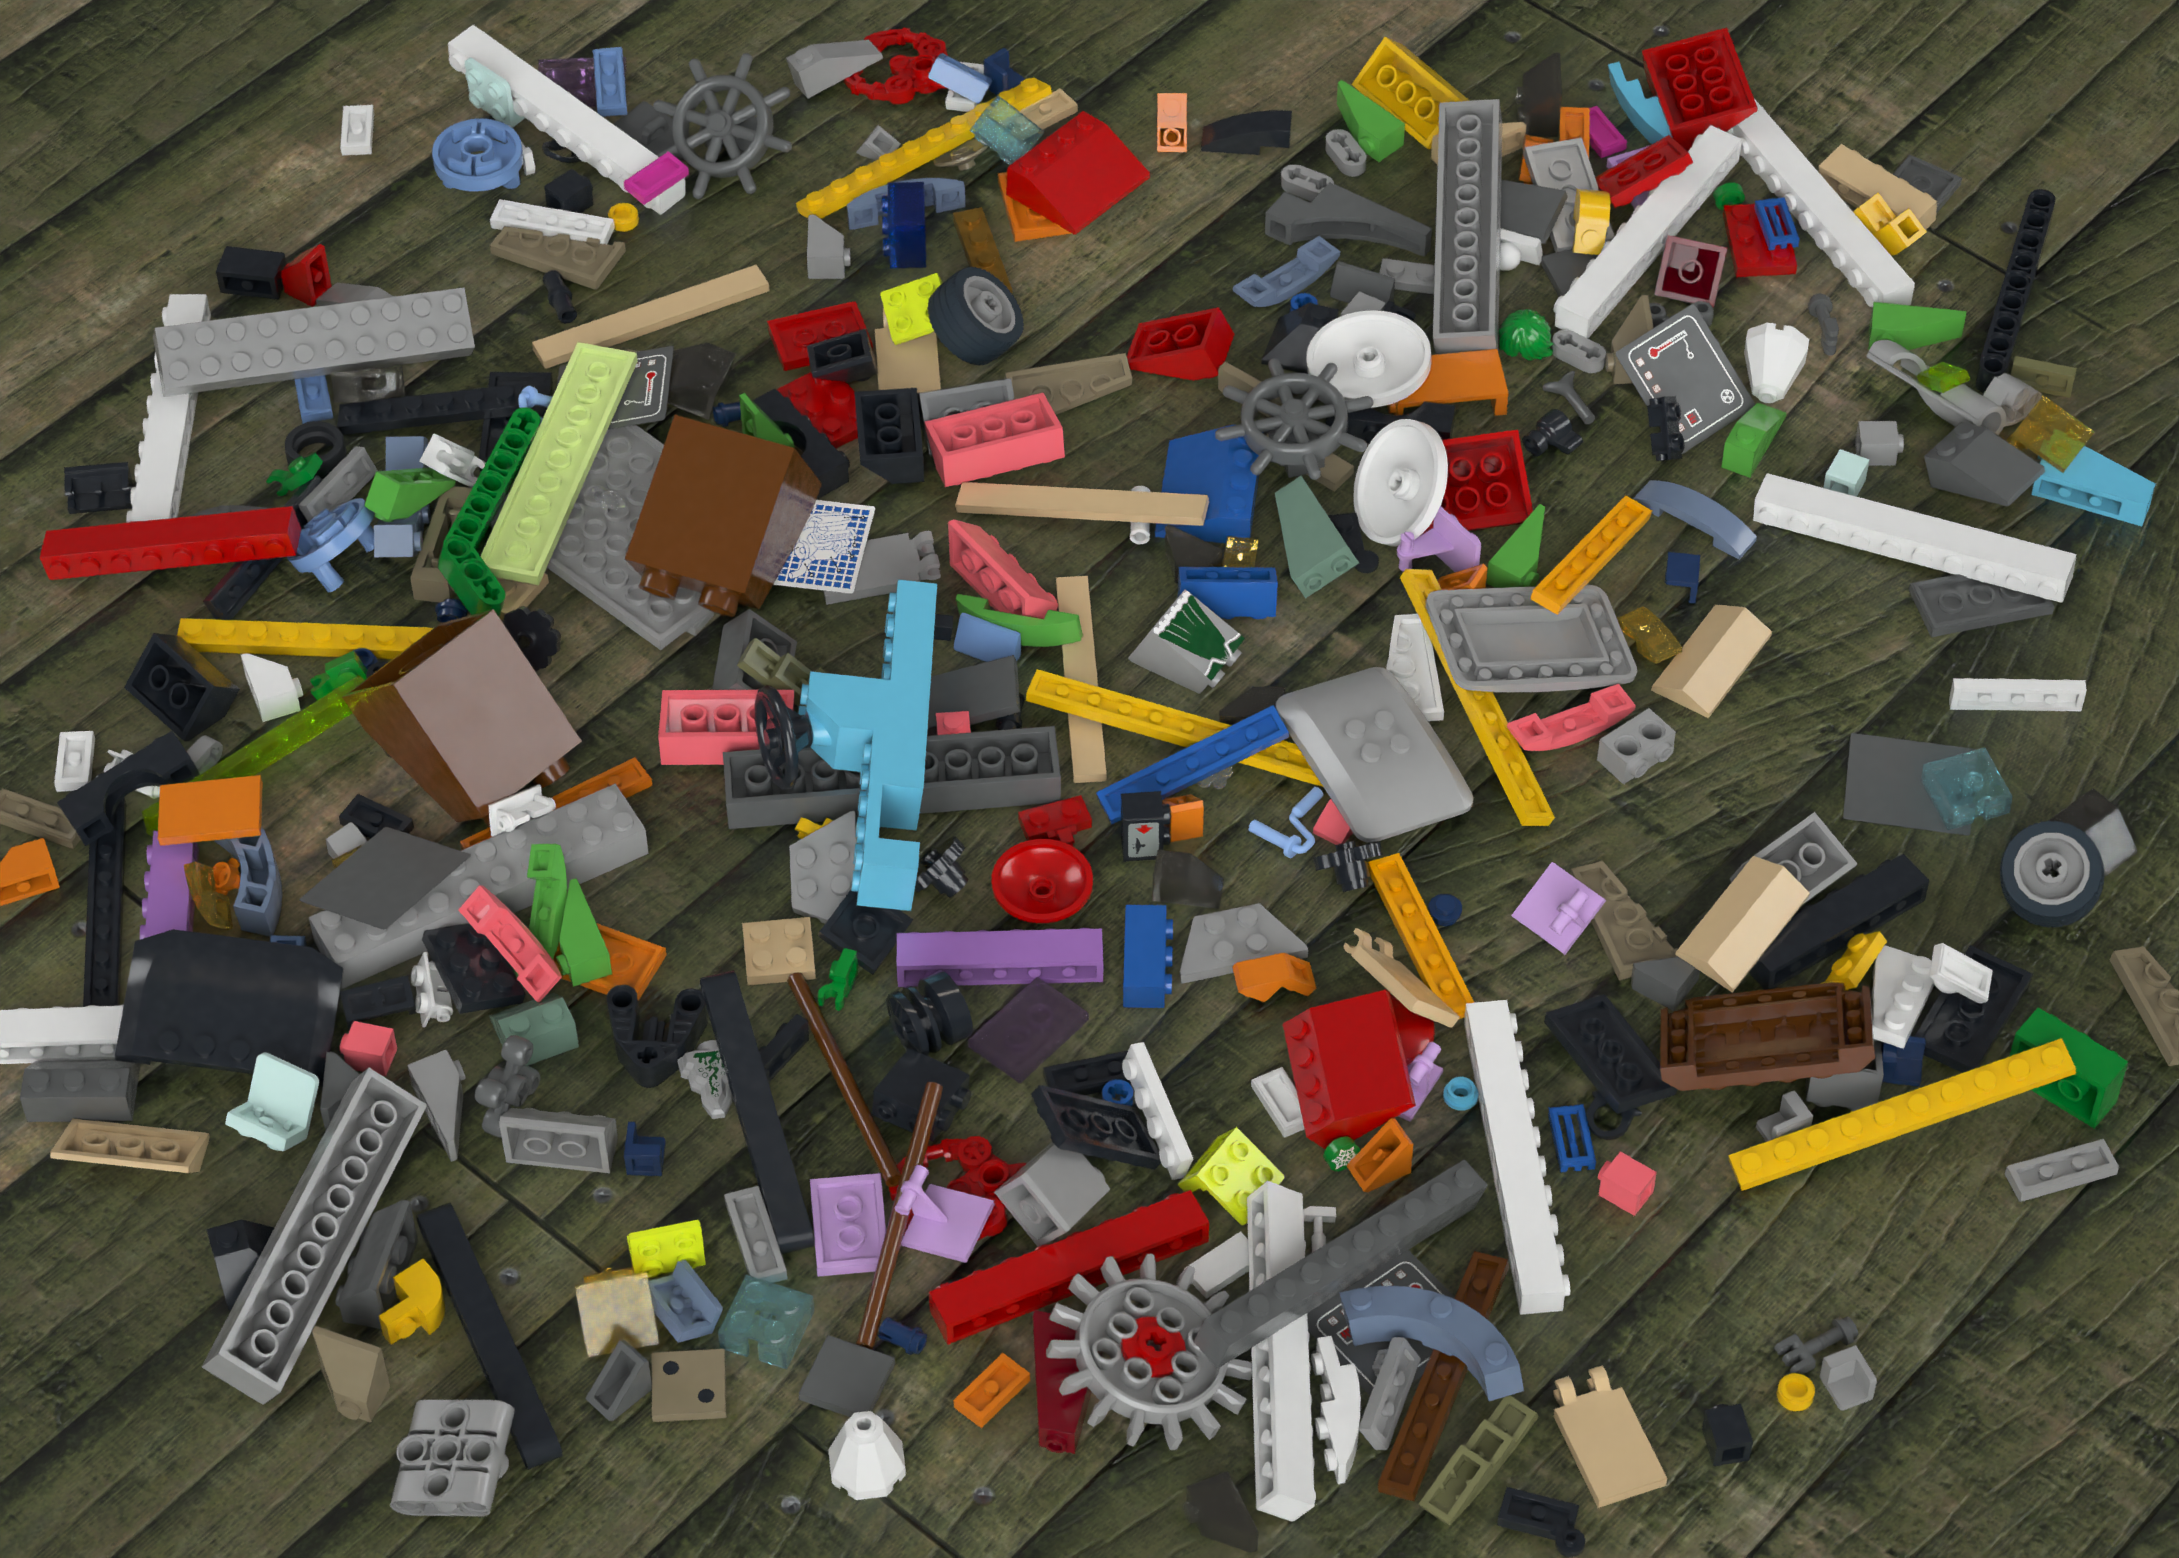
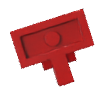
M1081 795L1018 812V821L1027 841L1033 839H1052L1074 847L1075 840L1073 835H1076L1078 831L1092 828V818Z

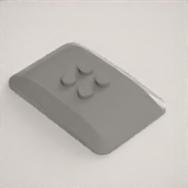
M1587 584L1558 615L1530 599L1535 587L1432 591L1426 599V609L1455 683L1463 689L1484 692L1579 690L1613 686L1618 683L1619 685L1630 683L1637 674V666L1608 596L1597 586Z
M1381 667L1368 668L1285 694L1277 700L1276 710L1290 736L1358 839L1369 843L1378 842L1464 814L1471 809L1474 799L1473 794L1455 762L1418 706L1389 670Z

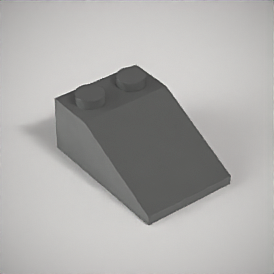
M1963 422L1956 426L1924 456L1931 487L2007 507L2045 473L2044 466L1989 429Z
M1874 1039L1875 1058L1860 1072L1837 1074L1825 1079L1806 1078V1101L1813 1102L1821 1107H1829L1831 1105L1847 1107L1852 1111L1878 1103L1884 1076L1881 1041Z

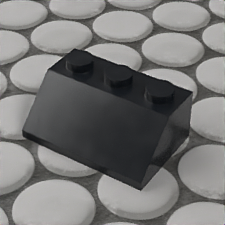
M917 387L854 392L860 465L892 484L924 482Z
M153 633L124 686L126 690L183 741H190L224 718L240 690L182 637Z

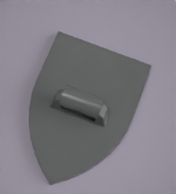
M645 101L613 124L655 155L675 145L672 131L673 119L664 113L656 111L652 105ZM681 155L676 157L679 160L683 159Z

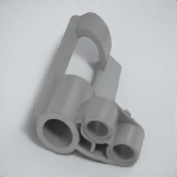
M1890 340L1874 342L1866 355L1870 360L1916 387L1922 399L1931 410L1954 427L1958 426L1961 422L1987 428L1996 435H1999L2005 426L2014 425L2031 415L2041 400V392L2007 373H2003L1998 378L1995 376L1982 396L1963 383L1954 381L1927 366L1916 354ZM1901 359L1900 366L1941 390L1942 393L1939 395L1894 367L1893 364Z

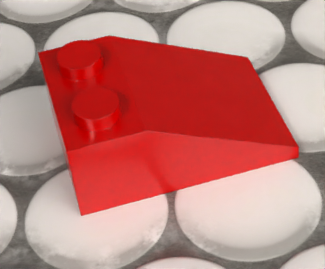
M1219 307L1139 323L1127 354V360L1131 370L1192 381L1204 378L1210 379L1218 376L1219 367L1226 360L1235 334Z

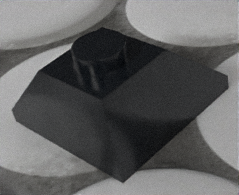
M1308 303L1280 317L1263 354L1261 364L1268 365L1271 359L1276 358L1280 361L1282 369L1308 374L1306 360L1308 346L1312 338L1323 326L1338 318L1339 310Z
M866 329L807 346L813 378L852 382L866 381L873 375L879 374Z
M241 1219L206 1229L228 1310L233 1308L275 1227Z

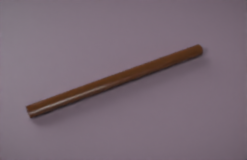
M800 972L791 974L787 982L805 1019L808 1020V1025L873 1159L888 1187H895L899 1185L901 1173L803 974Z
M927 1082L856 1341V1345L873 1350L909 1217V1214L902 1215L895 1210V1206L902 1195L901 1187L903 1183L909 1181L916 1165H923L943 1091V1086L934 1082Z

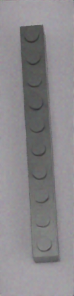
M1465 1159L1205 1318L1194 1343L1217 1369L1473 1210L1488 1184Z

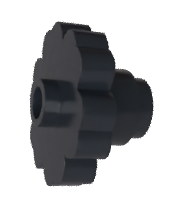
M525 606L509 611L504 615V626L535 672L550 665L552 656L561 649V633L552 628L554 618L546 614L541 608H536L530 612Z
M956 836L947 839L936 849L933 847L919 860L920 865L918 866L914 890L916 893L932 884L940 894L945 893L951 898L966 885L969 879L964 875L965 870L956 861L966 847Z
M1355 841L1335 845L1336 852L1313 858L1316 871L1334 868L1337 885L1341 884L1342 891L1346 892L1369 886L1367 878L1370 877L1366 859L1383 855L1380 842L1356 847Z

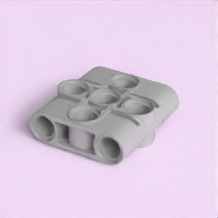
M420 1400L416 1402L408 1436L397 1447L396 1455L401 1464L390 1503L391 1508L399 1513L413 1516L489 1515L498 1479L506 1473L509 1467V1460L505 1454V1449L515 1412L514 1408L498 1400Z

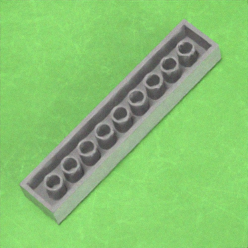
M1499 99L1439 103L1433 316L1435 355L1489 349L1498 350L1502 116Z
M465 288L157 327L154 329L153 334L163 397L471 356L475 348Z
M613 784L521 824L511 832L505 831L462 850V852L468 853L471 856L385 930L327 910L310 916L309 921L314 943L321 954L343 967L344 973L341 988H346L423 954V952H427L422 941L425 930L469 924L458 909L479 885L487 888L513 913L533 905L536 880L527 878L531 844L561 845L568 890L570 880L577 878L579 884L649 854L646 829L618 786Z
M369 1067L351 1082L207 1355L202 1368L262 1405L281 1392L427 1104Z

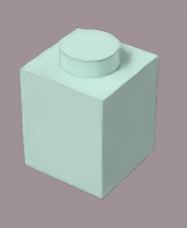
M1840 449L1826 473L1823 488L1857 497L1866 481L1869 459Z

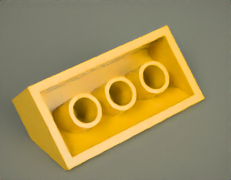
M1387 37L1383 38L1351 84L1363 95L1405 123V130L1429 150L1432 149L1433 136L1439 134V103L1470 101L1404 45Z

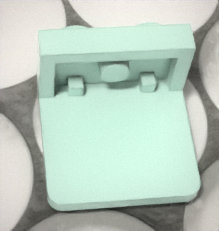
M468 58L465 61V75L468 82L469 99L472 104L491 114L495 120L511 125L512 128L524 120V116L521 117L514 111L510 84L473 58Z
M264 1052L258 1055L248 1101L227 1113L225 1125L238 1130L243 1136L253 1137L266 1143L273 1150L286 1151L307 1139L319 1085L318 1077L269 1053Z

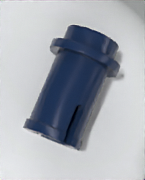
M740 401L725 405L723 402H720L718 406L713 407V417L716 425L722 424L723 427H726L729 422L741 420Z
M887 1317L879 1328V1339L904 1348L906 1354H920L925 1347L927 1335L922 1333V1328L920 1327L913 1329Z

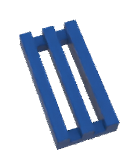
M1785 197L1755 201L1754 209L1768 249L1775 250V245H1780L1781 249L1787 248V244L1790 243L1792 247H1798L1800 239ZM1774 206L1779 208L1788 235L1783 233ZM1764 207H1766V209H1767V211H1768V214H1769V217H1770V220H1771V223H1772V226H1773V228H1774V231H1775L1776 236H1774L1773 230H1772V228H1771V225H1770V222H1769V219H1768V216H1767V214H1766V211H1765V208H1764Z
M1584 1105L1549 1108L1548 1117L1560 1172H1567L1570 1167H1574V1171H1580L1582 1166H1588V1170L1595 1169L1596 1159ZM1570 1114H1576L1585 1153V1156L1582 1157L1579 1156ZM1560 1115L1563 1117L1571 1158H1567L1558 1118Z

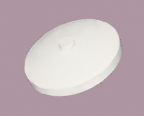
M1359 311L1334 319L1315 334L1307 350L1308 374L1318 377L1328 363L1336 364L1338 367L1337 373L1329 383L1340 391L1345 401L1370 396L1374 402L1371 408L1381 407L1403 400L1424 383L1431 368V347L1424 331L1410 319L1386 311Z
M1412 419L1394 421L1384 427L1372 439L1363 454L1354 484V509L1362 531L1367 537L1377 543L1399 546L1401 544V534H1404V532L1413 533L1415 540L1429 527L1440 508L1447 484L1448 462L1443 441L1431 426Z

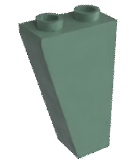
M1299 476L1275 492L1290 576L1306 599L1359 564V562L1302 476Z

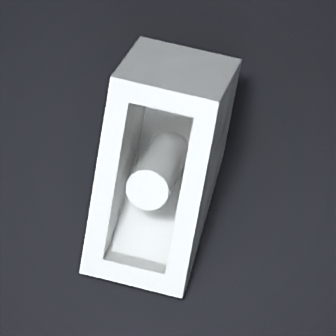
M248 653L241 655L245 677L263 722L301 711L298 698L303 696V691L298 677L292 679L287 666Z

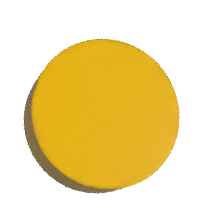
M619 203L612 206L608 211V218L614 219V230L629 231L638 225V210L632 204Z
M1791 1373L1785 1375L1780 1380L1777 1389V1399L1784 1408L1791 1411H1803L1810 1407L1814 1399L1815 1387L1807 1376Z

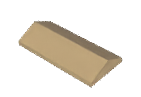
M1715 604L1653 684L1651 691L1709 718L1771 637L1772 631L1746 607Z
M1753 856L1679 947L1675 955L1733 993L1807 900L1810 892L1784 866Z
M73 1118L51 1150L50 1157L53 1159L194 1173L200 1172L209 1142V1133Z

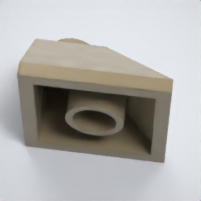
M1641 295L1613 338L1611 353H1606V371L1612 373L1613 384L1632 383L1615 353L1654 328L1648 295Z
M315 1326L312 1334L321 1370L338 1412L352 1420L359 1418L371 1422L390 1389L382 1348Z

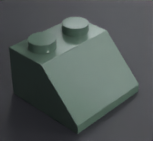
M556 993L546 995L541 1002H536L534 999L489 1016L502 1046L511 1035L520 1036L531 1041L533 1053L526 1066L579 1047L575 1021L564 998Z

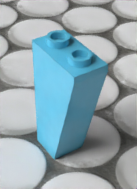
M2053 431L2049 442H2042L2037 459L2041 460L2040 464L2044 466L2045 473L2034 482L2031 495L2143 526L2155 488L2154 482L2060 432Z

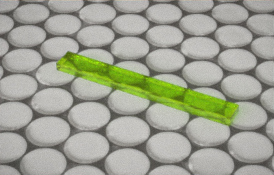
M360 675L354 677L189 782L255 776L351 715L352 711L342 696L363 682L364 679ZM159 801L142 811L147 833L152 838L153 831H158Z

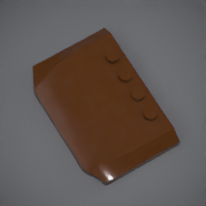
M1830 982L1695 997L1685 1001L1686 1008L1672 1013H1668V1007L1661 1009V1077L1663 1082L1680 1091L1706 1088L1720 1090L1727 1086L1743 1084L1746 1086H1757L1762 1082L1772 1081L1788 1083L1800 1078L1809 1077L1825 1079L1832 1075L1860 1072L1875 1058L1869 986H1862V992L1845 990L1844 983Z

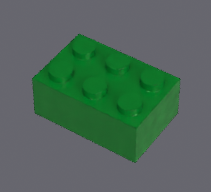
M2038 1007L2015 1033L2010 1056L2062 1038L2076 1067V1074L2037 1087L2031 1091L2095 1129L2117 1103L2128 1061L2123 1059L2117 1052L2105 1048L2092 1040L2087 1034L2075 1030L2062 1022L2057 1016L2049 1014Z

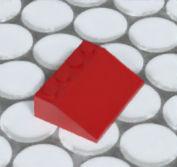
M1727 27L1642 50L1645 76L1653 97H1658L1672 138L1686 151L1690 150L1695 138L1699 134L1703 135L1710 125L1727 132L1758 111Z
M1082 111L1007 167L1006 195L1076 235L1148 180L1150 172L1107 124Z
M1518 429L1442 440L1447 455L1448 476L1444 497L1440 506L1449 514L1454 515L1467 531L1522 524L1533 512ZM1434 519L1422 534L1433 528Z
M1382 990L1312 1007L1282 1024L1306 1137L1322 1148L1326 1149L1332 1141L1340 1137H1351L1355 1140L1388 1122L1391 1118H1395L1416 1106L1389 991Z

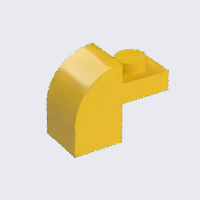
M1576 189L1573 219L1576 223L1572 252L1600 255L1605 244L1607 227H1609L1610 195L1607 191Z
M1876 193L1853 211L1891 256L1900 253L1926 233V230L1909 208L1896 216L1879 193Z
M421 1259L393 1277L396 1294L401 1302L379 1315L383 1336L391 1345L400 1339L409 1337L420 1326L430 1335L440 1326L444 1319L445 1302L440 1280L428 1263Z

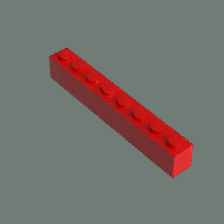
M293 506L49 530L45 533L39 558L49 580L290 557L297 554L301 527Z
M1191 1190L1181 1194H1171L1163 1201L1150 1206L1138 1207L1131 1213L1117 1219H1107L1099 1226L1083 1232H1074L1063 1240L1050 1245H1041L1030 1253L1019 1257H1010L1001 1264L986 1270L974 1271L968 1277L953 1283H943L935 1290L929 1292L930 1313L947 1345L1075 1295L1068 1287L1073 1277L1078 1273L1093 1287L1106 1283L1101 1267L1108 1257L1113 1256L1124 1276L1139 1270L1147 1254H1154L1155 1263L1205 1244L1209 1242V1221Z

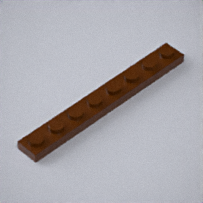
M1474 1251L1454 1299L1466 1304L1488 1320L1509 1270L1508 1259ZM1433 1349L1379 1479L1378 1490L1380 1493L1410 1501L1415 1500L1468 1370L1467 1365L1454 1355L1449 1356Z

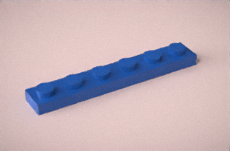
M1272 705L1096 792L1097 799L1110 823L1114 824L1121 820L1122 793L1161 791L1163 800L1288 738L1289 732L1276 708Z

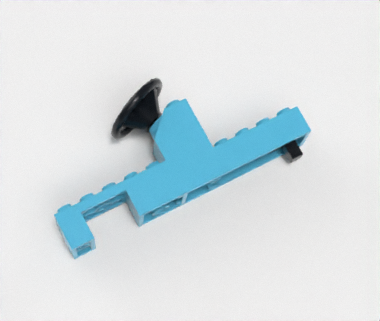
M898 580L896 593L890 592L888 612H893V614H886L885 622L886 637H890V639L885 638L883 647L884 662H888V664L883 663L881 679L810 671L809 685L802 684L800 704L806 706H799L798 713L788 708L779 692L770 685L760 688L755 699V725L761 755L774 784L780 789L787 790L795 785L798 776V752L805 748L811 747L833 769L861 772V790L865 791H859L857 811H859V816L861 817H857L855 837H857L856 843L860 844H855L853 864H855L854 870L858 871H853L851 891L858 892V906L911 911L918 873L920 842L879 838V827L917 831L924 788L933 640L951 641L953 616L935 614L937 584ZM784 762H785V774H783V772L781 771V769H780V767H779V766H781Z

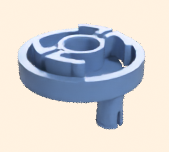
M470 119L448 127L435 140L432 148L434 169L445 187L464 191H486L502 185L507 189H514L520 185L519 170L523 163L522 143L519 135L510 126L492 119ZM475 151H484L481 154H470Z
M362 498L348 501L331 512L327 508L321 511L304 526L305 529L301 530L296 556L287 557L298 572H312L328 593L339 588L344 582V579L329 563L331 559L339 555L356 539H358L366 552L374 549V529L370 525L374 518V512L364 507L365 500Z

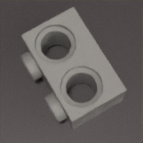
M1648 708L1600 739L1597 761L1621 783L1625 784L1634 777H1641L1648 768L1659 761H1666L1672 755L1676 732Z

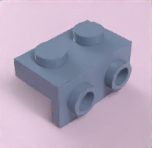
M686 1260L677 1262L672 1275L643 1282L639 1292L678 1343L712 1334L723 1310L717 1298L714 1297Z

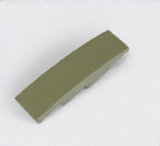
M757 638L750 641L736 666L764 686L770 685L776 690H794V704L806 706L800 704L802 684L809 685L811 670L789 653L780 657ZM818 668L814 671L820 673H827L821 668Z
M1505 1396L1488 1420L1483 1419L1466 1445L1463 1446L1461 1444L1419 1502V1506L1450 1526L1502 1467L1538 1419V1414L1512 1396Z

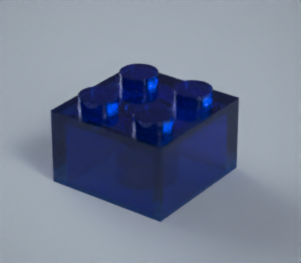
M924 182L888 183V195H882V213H888V216H882V234L889 237L883 238L884 256H890V269L926 268Z

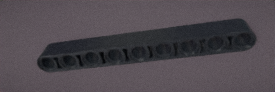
M2045 189L2033 190L2028 196L1979 362L1976 387L1982 393H1985L1995 376L1998 378L2003 373H2007L2056 201L2054 194Z
M734 970L700 978L702 995L757 1183L781 1255L814 1247L815 1241L736 973Z
M449 1202L417 1214L416 1219L422 1237L495 1400L505 1402L515 1410L510 1434L526 1469L529 1470L562 1457L563 1453L557 1435L452 1204Z

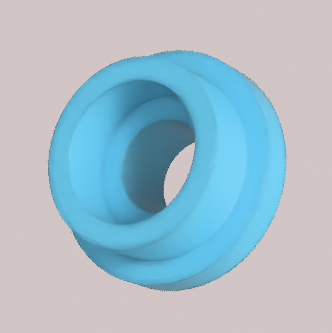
M1456 1077L1445 1086L1443 1098L1445 1103L1452 1109L1468 1110L1478 1101V1089L1470 1079Z

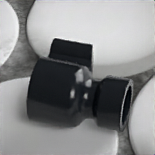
M1551 409L1537 421L1536 430H1531L1522 438V442L1530 454L1538 457L1548 449V445H1554L1564 454H1571L1583 443V439L1572 430V424L1563 412L1558 409Z

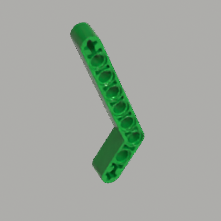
M527 407L516 409L513 412L448 532L438 560V569L471 615L494 609L498 617H500L506 596L504 588L480 557L477 549L515 480L537 433L540 416L536 411Z

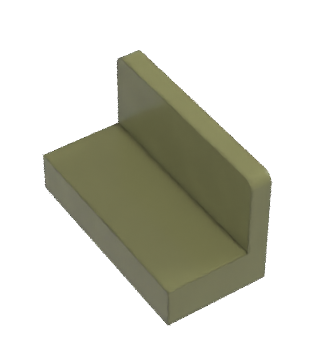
M2015 356L2011 375L2039 392L2070 398L2077 368Z

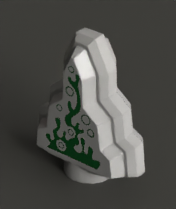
M709 1040L701 1043L696 1051L685 1053L683 1057L677 1060L681 1078L688 1079L691 1090L701 1095L702 1106L712 1119L725 1118L732 1104V1095L716 1040Z

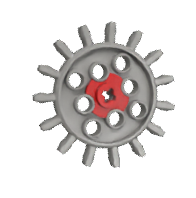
M1147 1254L1140 1267L1141 1279L1130 1280L1124 1279L1113 1256L1106 1258L1101 1271L1109 1287L1101 1292L1096 1290L1079 1273L1075 1275L1068 1289L1083 1301L1087 1308L1083 1314L1061 1304H1055L1049 1320L1076 1330L1074 1340H1051L1046 1350L1047 1358L1076 1359L1079 1372L1066 1377L1059 1391L1063 1396L1088 1386L1091 1392L1100 1400L1092 1409L1088 1424L1092 1427L1096 1426L1104 1420L1106 1414L1112 1409L1122 1416L1130 1418V1424L1127 1429L1128 1445L1134 1446L1144 1430V1423L1162 1424L1169 1449L1177 1450L1183 1440L1179 1422L1190 1417L1209 1440L1215 1437L1220 1424L1206 1407L1211 1400L1238 1415L1246 1398L1223 1385L1222 1381L1225 1375L1250 1380L1252 1377V1362L1233 1359L1217 1369L1193 1340L1196 1338L1205 1318L1223 1308L1229 1297L1225 1290L1212 1296L1203 1304L1198 1298L1187 1292L1193 1282L1195 1268L1188 1265L1179 1275L1176 1286L1156 1280L1154 1254ZM1131 1300L1140 1302L1144 1308L1134 1306ZM1162 1320L1171 1321L1175 1327L1165 1325ZM1114 1326H1121L1124 1329H1126L1128 1333H1120L1115 1329ZM1097 1351L1106 1352L1111 1359L1102 1358ZM1176 1364L1186 1366L1190 1372L1181 1371ZM1129 1371L1138 1372L1143 1379L1133 1377ZM1160 1390L1170 1392L1174 1398L1165 1397Z

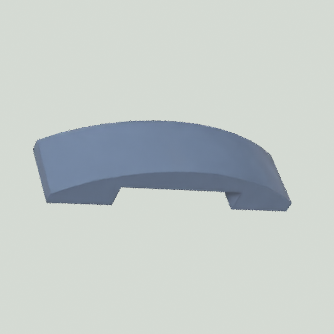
M919 178L898 181L872 189L847 204L849 230L878 225V216L931 205H934L936 213L964 208V182L945 178Z
M1318 236L1298 248L1297 258L1263 278L1253 274L1233 286V291L1254 307H1267L1280 303L1296 295L1316 281L1338 259L1340 251Z
M1650 480L1633 498V500L1652 510V514L1660 517L1665 511L1714 537L1712 546L1739 560L1757 540V536L1733 513L1716 501L1690 488L1671 482Z

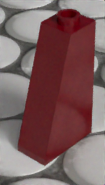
M1034 1310L1033 1343L1039 1447H1044L1055 1453L1068 1452L1075 1454L1092 1392L1087 1386L1074 1393L1062 1396L1059 1388L1063 1380L1069 1375L1079 1372L1076 1359L1047 1358L1046 1350L1051 1340H1074L1076 1330L1049 1320L1051 1313ZM1097 1351V1353L1102 1357L1103 1351Z

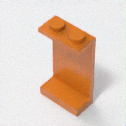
M1489 349L1431 355V368L1424 383L1410 396L1387 405L1388 412L1394 413V415H1403L1404 408L1421 406L1424 401L1446 404L1490 399L1494 416L1507 415L1509 393L1498 350Z

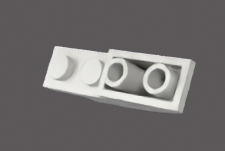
M1332 1336L1317 1338L1316 1353L1311 1354L1315 1375H1321L1323 1384L1320 1385L1323 1402H1321L1320 1417L1315 1418V1427L1319 1440L1325 1439L1327 1449H1324V1458L1327 1470H1334L1337 1483L1342 1484L1346 1482L1357 1450L1361 1397L1355 1363L1340 1366Z

